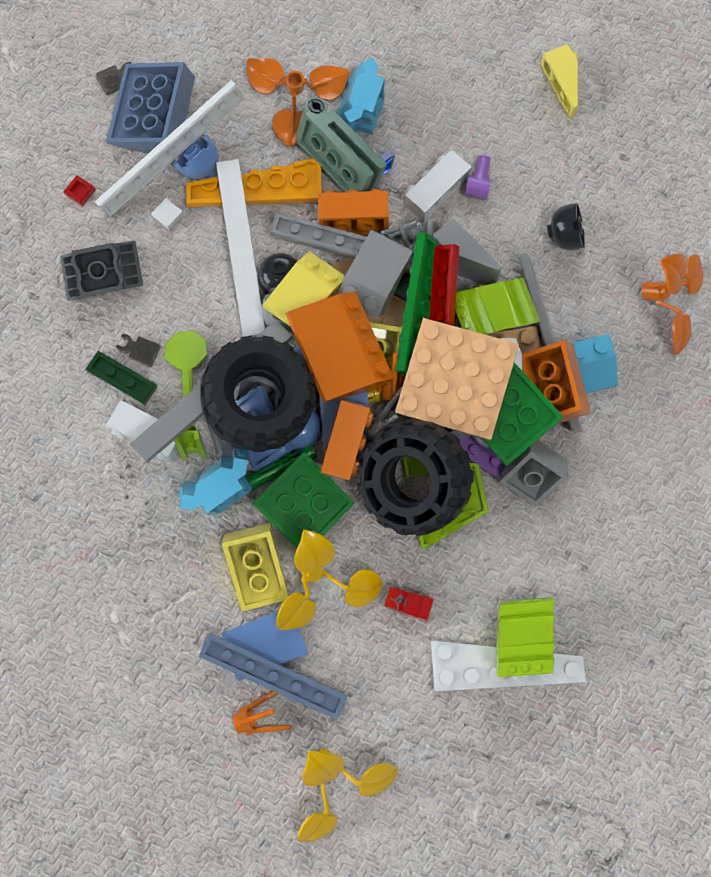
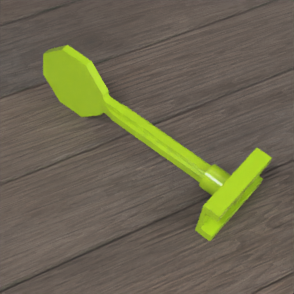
M194 331L177 332L165 344L166 362L177 370L182 371L183 398L193 390L192 371L208 357L207 341ZM195 423L174 440L183 461L188 460V454L200 453L202 459L207 458L205 445L199 430L195 428Z

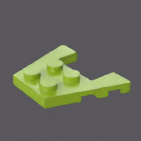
M412 457L403 458L407 479L429 475L424 464L418 459ZM469 463L474 473V482L471 484L470 492L472 494L469 502L463 508L462 513L442 529L419 536L422 550L429 548L489 513L479 464Z

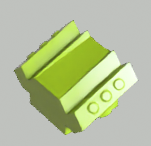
M523 277L456 292L455 310L462 329L486 335L541 322Z
M553 597L501 601L499 603L495 660L497 677L553 674L555 660L553 656L555 644L553 638Z

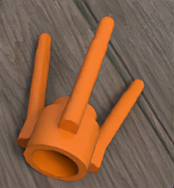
M393 353L392 376L394 378L377 389L378 393H382V399L391 400L401 386H403L404 375L399 373L397 379V353Z
M272 690L251 704L239 708V713L232 716L237 733L245 732L248 736L254 733L290 730L291 725L254 727L258 725L257 720L275 714V709L258 714L250 710L278 693Z

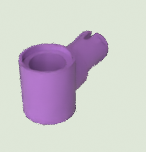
M478 156L475 171L468 178L465 196L487 200L491 179H489L488 175L491 161L489 156Z

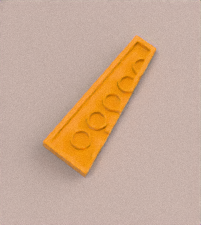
M313 158L296 161L292 165L282 167L276 165L271 166V169L262 171L255 169L250 170V173L241 174L246 205L318 202V193H322L321 165ZM214 177L186 183L187 207L223 206L219 178Z

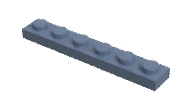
M211 632L198 656L336 720L348 697L342 692Z

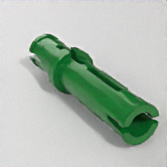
M309 444L294 453L289 452L286 457L247 475L253 490L280 476L303 452L311 459L317 458L312 445Z

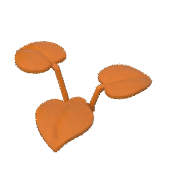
M248 58L246 63L249 82L257 92L271 94L275 86L281 87L286 83L287 91L292 94V110L282 109L278 111L272 122L276 136L286 146L298 144L296 142L298 138L296 133L303 111H296V95L303 92L304 85L312 90L316 89V94L319 98L331 101L341 96L350 75V71L342 67L331 65L319 66L310 73V81L312 83L310 84L307 78H304L303 74L299 71H291L284 77L282 65L271 58Z
M671 254L664 257L659 262L664 270L666 283L646 281L642 287V297L644 300L656 301V305L663 306L677 313L673 321V355H678L688 344L692 331L691 320L688 314L683 315L682 310L663 301L668 299L670 294L679 293L682 286L687 285L689 294H696L700 290L703 283V268L700 256L694 254L688 258L687 262L682 254Z

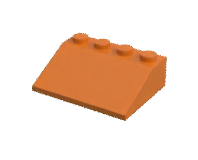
M356 291L337 294L285 313L301 352L308 362L307 366L310 373H313L315 384L323 403L377 390L394 378Z

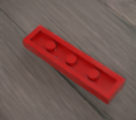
M456 244L434 247L429 320L454 326L460 247Z

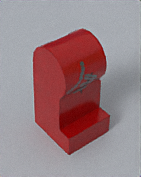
M390 587L384 607L427 622L434 599Z

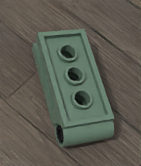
M319 97L308 98L296 133L298 138L296 142L311 158L321 165V168L344 192L349 190L367 192L377 189L387 166L382 157L377 155L368 146L367 142L361 139L352 127L333 109L327 112L328 106L323 99Z

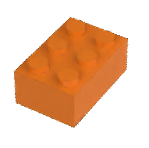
M373 189L367 192L349 190L347 192L325 191L324 193H318L319 224L363 236H368L371 230L378 232L389 229L388 191Z
M562 340L522 354L523 372L564 417L558 423L591 414L573 344Z
M346 398L340 399L322 461L321 473L350 480L351 474L356 475L360 462L356 456L358 451H363L366 442V435L363 434L364 428L370 427L373 417L369 405Z

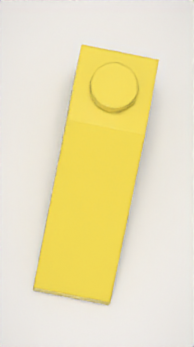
M565 44L544 53L541 67L568 117L572 119L578 107V57L575 51H572L570 46Z

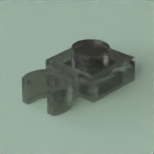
M125 64L119 70L116 65H113L96 73V79L107 96L119 91Z
M122 334V339L128 341V343L124 347L117 345L118 351L124 354L131 352L129 355L131 360L152 368L161 349L160 344L140 336L134 342L129 335Z

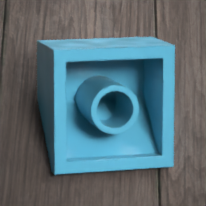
M609 334L571 343L575 348L586 394L618 386L616 354Z

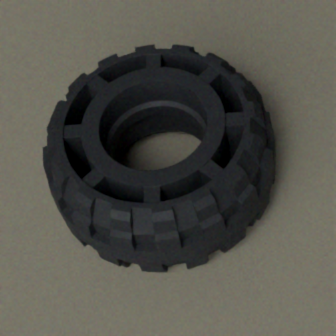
M250 335L241 337L240 340L233 343L230 341L221 347V350L215 356H212L202 376L200 400L207 423L221 440H225L232 447L240 450L264 452L285 446L302 432L314 408L316 397L315 380L313 373H310L307 366L308 362L302 355L300 356L293 350V346L285 341L281 343L273 340L274 337L265 335L263 337H253ZM252 376L269 379L278 387L281 393V401L278 408L274 412L263 416H255L244 412L235 402L234 391L237 384L243 379Z
M422 420L399 422L382 429L374 435L375 437L363 449L362 460L359 462L357 475L360 476V483L357 484L359 495H363L366 502L364 506L369 514L373 513L377 517L376 521L384 528H391L397 534L405 536L427 535L442 529L454 521L469 502L472 494L470 492L471 484L474 482V473L469 464L471 459L467 450L464 451L460 445V439L454 433L446 431L443 428L444 426ZM404 456L418 459L428 470L431 486L429 494L424 500L417 501L407 497L397 485L395 477L398 461Z

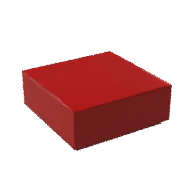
M76 175L63 193L83 207L96 189L93 185Z

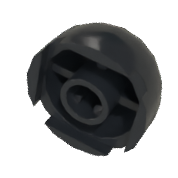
M571 203L558 208L551 218V224L547 225L549 238H554L556 245L561 249L578 250L585 248V234L581 224L583 220L578 203Z
M277 253L267 257L261 263L258 279L265 295L269 294L272 288H276L295 263L298 262L297 259L289 254Z

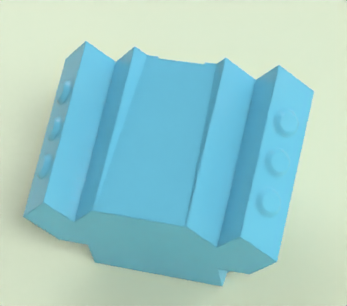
M374 58L362 62L347 80V88L341 94L342 101L337 112L355 132L371 135L374 133L385 98V78L376 76L379 67Z
M234 447L232 457L221 455L220 460L202 472L197 471L195 482L184 481L180 492V508L195 510L201 505L207 515L212 514L214 516L250 493L253 488L244 476L248 465V451Z

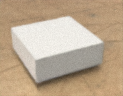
M166 198L151 213L152 218L167 230H170L184 215L182 210Z

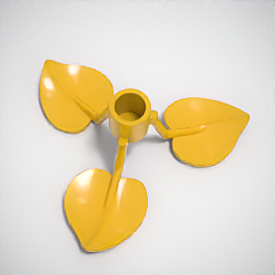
M303 530L301 541L295 552L294 564L303 575L301 581L304 585L305 595L303 596L300 592H295L284 600L277 614L276 628L279 630L298 629L307 625L313 619L316 605L312 600H309L308 582H317L321 579L322 575L347 591L345 601L353 607H362L371 603L380 594L384 583L375 571L363 569L356 572L350 578L349 586L343 584L321 567L328 565L333 560L335 555L333 544L319 533Z
M328 749L308 751L302 780L308 786L320 785L324 811L323 813L312 814L303 822L297 835L298 842H310L321 839L330 834L337 825L338 819L336 815L329 814L330 809L325 781L335 779L338 773L341 772L356 786H360L358 792L361 796H374L384 791L394 781L398 773V765L393 766L387 763L375 765L362 775L361 780H357L344 769L345 763L341 756L330 753Z

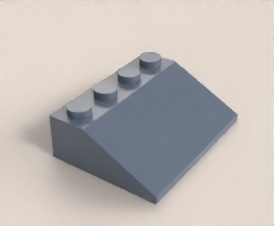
M184 62L125 64L106 140L107 144L150 153L186 120L195 76Z

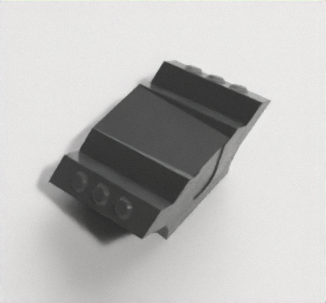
M136 241L108 243L71 251L72 253L60 256L67 301L143 286Z

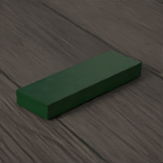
M97 351L85 369L91 375L144 406L158 387L152 381L100 351Z

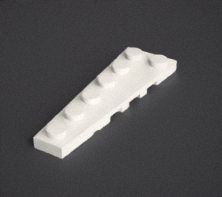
M442 641L430 642L434 692L586 682L583 656L553 653L555 659L553 674L497 677L495 668L496 647Z

